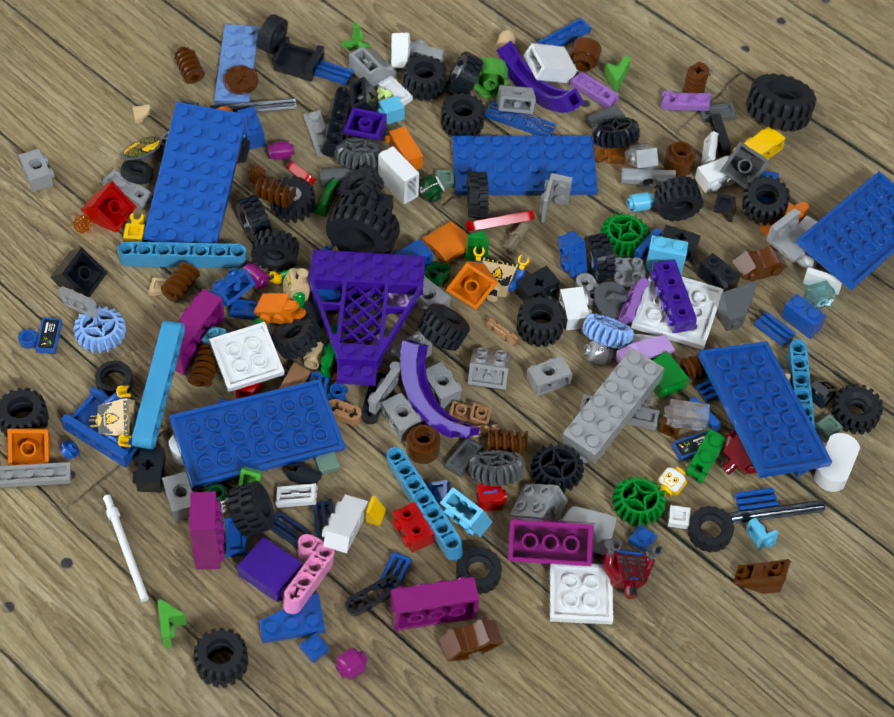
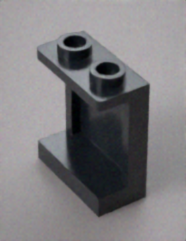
M286 36L280 42L278 51L272 56L274 71L312 82L315 77V70L318 69L321 60L324 61L325 59L324 46L318 45L315 51L293 45L290 43V37Z

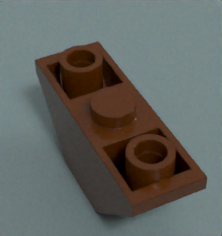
M784 559L738 565L733 583L762 594L780 592L791 561Z

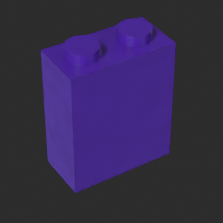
M263 537L237 566L238 576L278 602L282 597L284 598L285 590L301 570L303 563Z

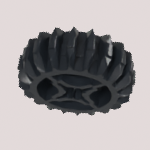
M615 117L599 121L594 125L592 134L595 144L599 147L617 149L630 146V144L638 141L640 127L638 121L633 118Z
M550 443L548 448L543 445L542 449L537 450L536 455L533 456L530 466L531 476L535 478V484L558 485L563 493L566 492V489L572 491L574 486L577 487L584 473L583 459H580V454L575 453L574 448L569 450L567 444L561 447L560 443L556 446ZM573 471L570 475L564 477L565 474H568V472Z

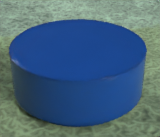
M26 329L19 334L18 340L23 348L30 349L37 345L38 335L36 331Z

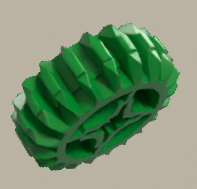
M622 212L620 215L614 213L613 217L608 216L607 220H604L600 228V233L605 232L607 237L610 238L612 250H614V253H618L619 257L622 255L628 257L629 254L634 256L635 250L649 236V229L646 223H643L642 218L637 219L636 215L630 216V213L624 215Z
M640 475L636 479L632 476L628 480L623 478L621 483H618L616 489L613 490V511H617V517L623 516V523L627 520L630 521V526L634 523H637L638 527L642 523L646 526L650 522L654 524L657 518L660 519L665 511L666 498L664 497V491L661 490L660 484L655 485V480L648 481L647 476L644 479H641ZM627 493H632L628 498H623ZM650 503H654L652 508L646 509L647 506H650Z

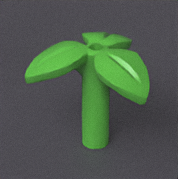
M359 23L353 24L352 41L345 40L341 42L344 48L351 50L355 46H357V49L370 47L369 43L360 42L363 40V33Z

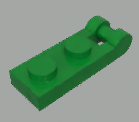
M333 325L332 333L334 335L337 334L338 325ZM328 336L327 343L329 345L324 347L323 357L321 358V375L324 377L332 375L335 363V354Z
M710 428L687 466L685 475L688 477L691 475L696 479V482L701 484L722 449L726 438ZM695 466H697V467H699L700 469H702L701 472H699L698 470H696V469H695Z

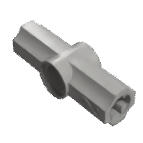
M423 40L410 41V59L426 55L428 57L434 56V59L438 58L440 62L444 61L446 50L431 47Z
M654 166L641 169H621V183L641 184L643 188L647 189L660 185L669 178L676 177L675 170L656 169Z

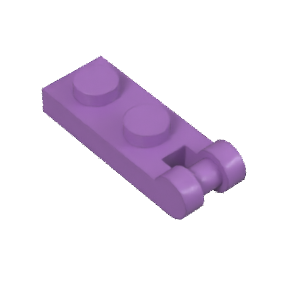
M582 71L571 80L570 86L601 104L603 109L611 107L612 103H616L619 100L616 92Z
M666 90L662 94L661 108L664 110L709 111L711 93H672Z
M641 278L630 287L618 321L627 324L635 319L637 315L635 311L642 302L643 290L649 286V281L646 278Z

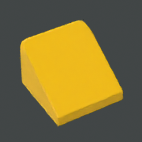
M372 496L365 511V521L380 526L386 509L376 496Z

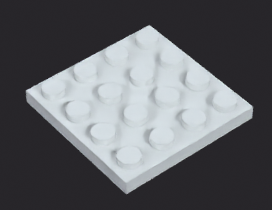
M649 276V286L643 292L642 302L637 309V315L632 322L631 328L655 336L666 334L671 341L704 350L724 289L682 277L697 317V322L694 330L673 334L671 328L667 326L665 311L663 312L661 309V299L656 295V285Z

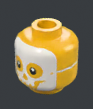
M667 467L657 482L666 496L679 495L687 484L686 473L679 467L675 469Z

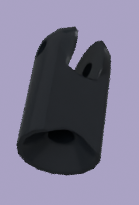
M298 463L290 464L288 468L291 471H286L285 473L288 480L300 485H317L322 477V472Z

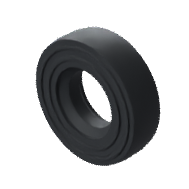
M127 160L123 162L120 174L131 183L148 184L153 178L154 171L145 162Z

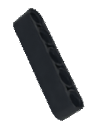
M345 87L337 88L330 103L321 145V152L327 157H333L336 147L342 142L351 99L350 91Z

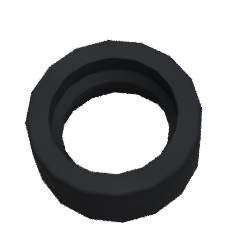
M108 361L97 369L95 374L97 389L103 390L107 396L110 397L117 392L118 387L106 386L103 383V379L111 373L125 375L126 380L119 386L129 385L127 394L132 390L134 384L132 371L124 362Z

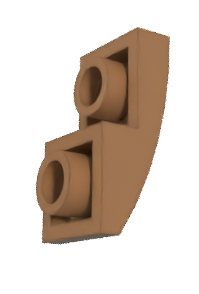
M294 362L279 389L305 383L311 371Z
M452 401L449 414L458 420L475 426L488 425L491 408L476 403L469 406Z

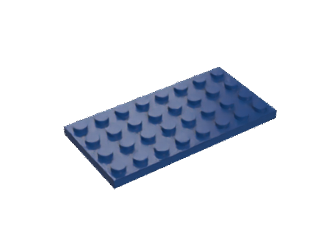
M176 102L143 236L144 241L218 243L248 119L247 114Z
M592 135L452 136L455 195H467L468 172L482 171L487 172L489 195H542L546 191L544 190L545 182L550 180L551 173L572 177L570 195L598 194Z
M880 171L801 235L795 242L851 291L894 254V183Z
M767 341L699 350L697 356L760 478L830 467L832 460Z
M320 379L169 415V421L192 489L238 478L243 466L266 471L313 459L327 453L345 450L344 441Z

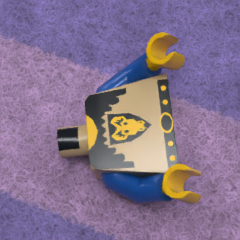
M475 247L473 254L476 260L474 262L484 263L498 280L497 285L489 293L487 299L491 302H496L498 296L507 297L509 292H513L516 289V282L524 278L526 271L524 268L530 263L529 257L526 263H521L523 255H520L518 257L520 264L518 268V264L489 258L481 260V257L484 255V248L482 247V254H476Z
M129 385L118 386L117 392L106 399L104 404L98 406V415L89 417V426L91 428L98 427V433L104 435L105 438L116 445L130 448L131 445L128 444V441L132 438L136 424L135 400L125 398L131 397L130 393L127 394Z

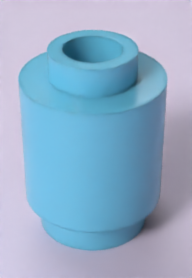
M652 193L632 194L627 199V207L632 212L650 210L655 206Z

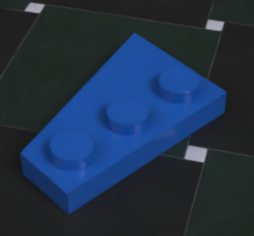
M319 593L311 595L301 611L296 614H289L282 609L260 620L262 643L310 636L315 633H325Z

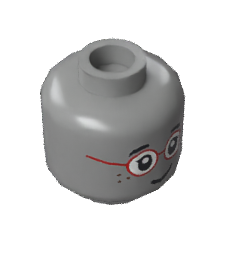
M592 340L589 344L585 345L584 355H586L587 362L604 366L607 362L611 361L613 348Z

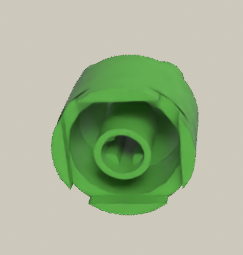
M481 58L483 59V69L480 72L481 75L477 80V84L474 85V89L483 97L495 98L497 97L499 85L508 86L506 62L496 58Z

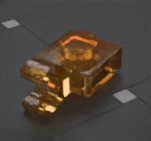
M624 147L617 149L606 148V150L595 149V163L607 160V164H625Z

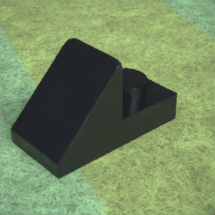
M815 379L810 385L814 388L811 391L812 402L821 409L832 401L837 392L840 391L826 379Z

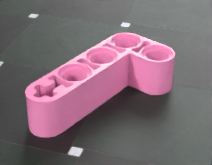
M304 534L298 540L297 556L306 563L284 592L283 608L289 614H296L301 611L333 565L335 550L324 547L323 540L310 534Z

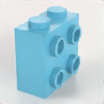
M652 235L645 266L646 272L650 273L656 262L676 260L682 275L689 242Z
M452 488L440 502L445 508L443 512L455 524L461 525L471 536L476 534L478 537H481L492 524V520L484 510L455 488Z

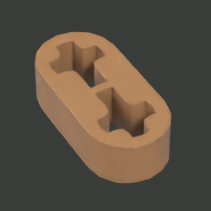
M339 399L329 400L331 409L338 407V409L332 411L335 420L348 425L360 423L362 412L359 407Z

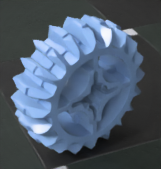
M99 305L97 309L99 314L94 318L85 314H79L78 320H75L73 330L75 340L78 341L80 347H83L85 351L90 349L93 354L97 350L101 354L102 350L109 352V348L116 349V344L121 345L126 333L125 320L120 312L116 313L114 308L110 310L106 306L102 309Z
M590 314L587 315L583 323L582 332L601 345L622 349L632 342L634 331L625 323L614 318Z

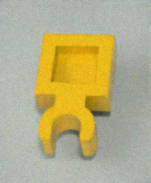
M131 213V223H126L124 242H143L145 232L144 215L141 214L139 219H134V213Z

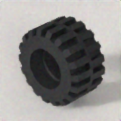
M423 55L421 57L416 56L415 59L411 58L409 62H406L403 69V86L415 100L430 101V99H437V96L440 97L442 92L445 91L446 67H444L443 62H440V59H434V56L428 57Z
M464 92L448 96L441 108L442 129L446 130L445 133L447 135L451 134V137L476 136V134H480L484 128L485 105L482 104L483 101L475 95L471 96L470 93L464 94Z
M762 175L760 179L756 177L754 181L751 180L745 188L742 200V210H744L745 216L749 215L748 219L750 221L755 220V224L762 223L763 226H766L767 223L773 225L775 221L777 222L781 217L783 218L787 212L790 200L789 189L785 188L786 184L784 182L780 183L779 178L773 179V176L770 175L769 178ZM767 196L773 199L775 203L765 205L760 203L757 198Z
M689 176L669 178L667 181L662 182L654 193L660 216L669 221H680L693 217L694 214L700 212V209L703 207L702 204H704L698 182Z
M537 296V298L530 297L529 301L525 300L523 305H520L517 316L516 329L518 330L519 337L522 336V340L524 342L528 341V344L531 346L535 344L536 347H540V345L547 347L549 343L553 345L556 340L560 339L563 333L565 311L561 309L562 305L560 303L556 304V300H550L548 296H545V298ZM543 319L546 320L548 323L540 324L533 320Z
M436 303L429 305L418 323L419 331L427 340L440 348L450 351L459 349L470 331L469 324L459 313L447 306Z
M17 388V391L12 389L9 391V394L5 393L2 396L3 399H0V430L4 433L5 437L8 438V428L45 429V427H48L49 415L43 396L41 394L38 395L36 390L31 392L30 388L25 390ZM20 412H31L24 418H14Z
M253 481L230 490L228 501L231 518L243 536L250 537L273 528V505L268 492L261 483Z
M214 628L211 629L210 634L205 632L203 639L199 638L197 645L194 646L195 669L201 680L204 679L207 685L213 683V687L218 688V685H222V688L227 687L228 683L231 685L236 684L235 680L238 679L240 681L243 678L242 673L246 674L249 663L245 640L241 639V635L238 632L234 634L232 629L225 631V628H220V631H216ZM220 651L229 652L233 655L224 664H215L209 660L213 654Z

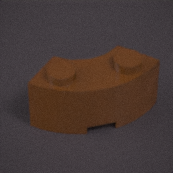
M771 245L758 251L746 250L732 261L737 271L741 274V278L751 282L772 275L777 276L788 267L779 251Z
M485 618L478 619L473 624L465 627L448 629L446 634L439 639L447 661L470 659V654L479 651L485 654L504 643L496 621Z

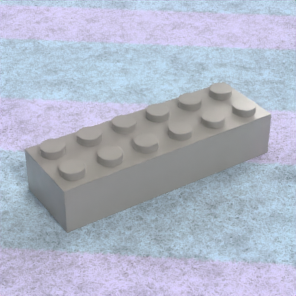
M631 348L563 432L562 443L567 444L570 449L574 448L576 453H579L595 465L663 379L664 368L634 348Z

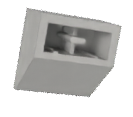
M361 47L349 54V69L353 70V73L358 78L365 77L373 87L389 76L397 75V71L375 50Z

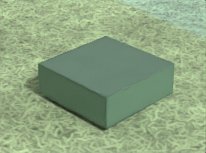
M436 170V176L439 177L444 188H454V170Z
M830 414L815 424V428L827 440H829L831 435L839 433L843 428Z
M335 452L315 457L318 470L322 472V475L340 470Z

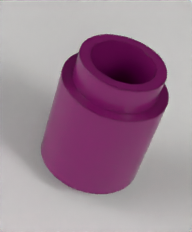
M289 141L275 142L272 145H268L269 157L274 159V161L291 159V155H294L293 144H289Z
M248 263L243 268L248 271L255 282L253 287L263 289L268 285L269 275L256 264Z

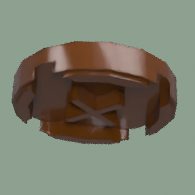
M236 65L229 68L228 72L224 74V86L233 94L245 95L257 88L258 74L253 68L250 69L245 65Z

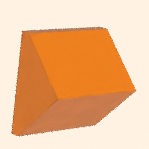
M467 261L447 286L446 291L477 310L497 285L498 280L484 263Z
M7 429L8 466L50 463L53 443L49 429Z

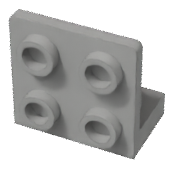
M551 173L550 180H546L544 186L546 191L542 193L540 204L543 205L540 206L539 215L542 216V223H545L550 202L568 206L572 177Z
M796 208L770 227L766 239L792 262H795L806 253L795 243L806 232L797 225L800 212Z
M483 347L474 348L470 362L468 384L506 390L511 354L504 350L491 351Z
M526 483L510 515L513 518L559 520L568 499L558 485Z

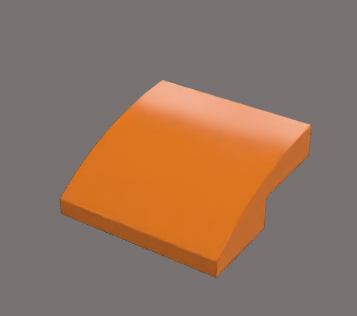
M451 221L422 238L423 243L434 250L436 257L444 262L449 263L466 252L467 234Z

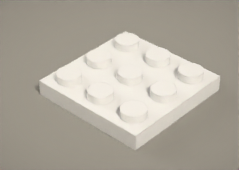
M265 322L209 339L228 392L284 375V369Z
M550 564V622L613 623V587L603 571V564H592V566Z

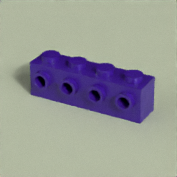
M676 260L654 263L653 269L650 271V278L656 285L655 292L657 297L661 299V309L663 312L665 311L667 326L671 328L673 334L694 330L697 317Z

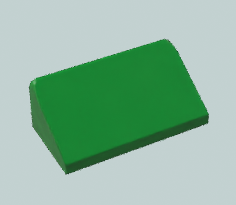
M336 178L325 186L313 211L314 214L324 217L327 215L337 193L338 180Z
M484 230L467 235L466 260H476L473 254L475 247L476 254H482V247L484 248V255L481 257V260L488 258L489 239Z

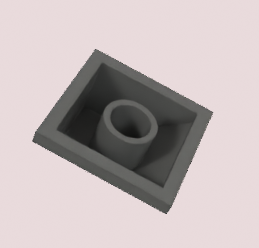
M740 141L720 172L746 188L751 180L754 181V178L760 177L770 161Z
M756 282L722 292L716 316L726 332L732 329L737 330L743 326L756 289Z

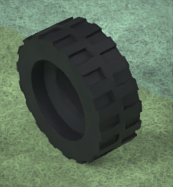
M275 14L269 15L260 28L257 39L258 48L270 54L277 52L280 42L286 37L288 21Z
M716 506L699 508L691 516L689 522L688 536L690 541L694 543L696 548L698 547L700 550L710 553L725 549L729 545L734 533L733 519L730 518V515L725 510L719 509ZM706 521L716 522L721 528V533L717 537H708L701 531V525Z
M473 547L472 549H467L457 561L456 578H471L472 576L469 573L470 565L475 562H483L488 566L489 574L483 579H475L478 595L493 591L501 579L502 565L500 558L489 548Z

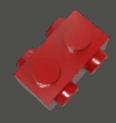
M415 502L393 511L391 523L394 530L400 532L401 541L405 548L409 547L410 551L414 553L434 543V533Z

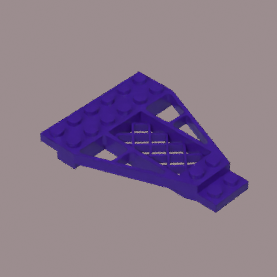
M313 249L309 285L335 354V360L338 365L337 384L376 386L377 370L382 363L383 356L419 297L423 295L426 256ZM317 289L342 290L341 301L322 302ZM357 292L361 297L354 300L351 296ZM376 293L380 298L373 301L370 297ZM389 293L413 295L406 307L388 305ZM346 299L351 303L346 306ZM366 301L370 305L363 308L359 304ZM381 303H383L382 309L378 306ZM356 308L359 312L353 316L349 311ZM375 309L378 313L372 317L368 312ZM324 310L339 311L336 335L332 333ZM387 314H402L389 336L385 338ZM344 315H346V316L349 318V319L346 320L345 322H344ZM365 316L368 319L362 324L358 321L359 318ZM352 323L357 326L353 331L348 328ZM371 324L376 327L372 332L367 329ZM343 330L347 333L344 337H342ZM363 331L366 336L359 339L356 335ZM380 333V338L378 340L375 336ZM351 338L356 342L355 344L345 343ZM371 339L375 344L368 345L365 343Z

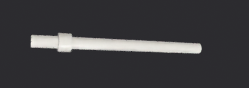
M105 495L103 500L107 508V517L112 521L140 600L145 602L149 597L120 522L119 510L114 506L111 495Z

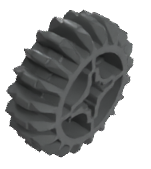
M350 137L349 139L344 138L341 144L336 147L334 156L337 163L347 169H359V166L364 167L365 165H371L373 168L378 167L379 154L382 152L380 144L376 143V141H371V139Z
M501 449L486 450L484 453L479 452L478 455H474L470 459L469 473L472 480L477 482V484L490 485L491 487L507 486L508 484H514L515 481H519V478L522 477L523 463L520 456L514 452H509L508 450L501 451Z

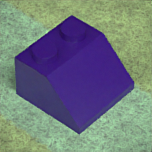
M352 108L343 133L383 141L387 130V114Z

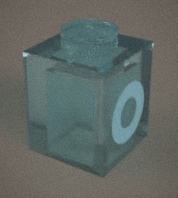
M825 280L808 285L804 298L815 308H824L832 305L835 290Z

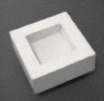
M670 505L668 527L688 529L690 508Z

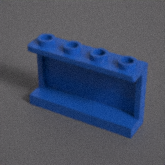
M92 386L89 389L90 396L71 416L66 413L61 418L63 429L126 468L136 457V454H139L140 448L132 446V438L128 441V444L131 445L130 448L118 446L105 438L104 435L99 434L98 427L91 428L89 426V417L98 415V406L104 404V401L109 398L103 390Z

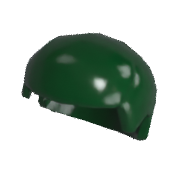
M435 261L431 265L425 266L424 276L436 286H441L449 280L451 266L448 262L440 265Z

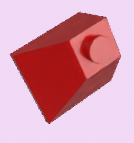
M111 181L94 194L81 211L93 223L116 233L137 206Z

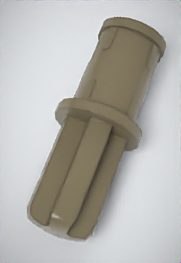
M520 222L515 231L510 233L509 239L503 245L507 253L513 252L516 246L523 241L524 235L530 229L527 223Z

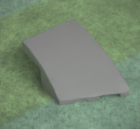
M572 506L564 518L560 519L561 521L595 523L593 553L604 556L606 551H608L605 547V541L612 539L617 517Z

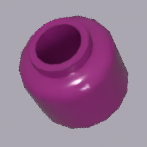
M350 648L337 656L335 667L343 679L346 677L352 680L366 671L368 659L362 650L358 651L355 648Z

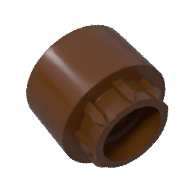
M577 38L570 53V58L576 69L588 72L595 68L599 62L602 46L591 38Z
M684 141L671 144L665 154V170H675L678 177L689 175L694 168L696 151L689 143Z
M429 425L413 427L408 432L406 438V453L408 457L419 464L433 462L440 453L441 438L439 432Z

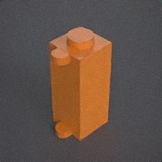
M403 126L389 131V135L384 138L385 142L394 147L416 170L422 168L423 154L407 128Z

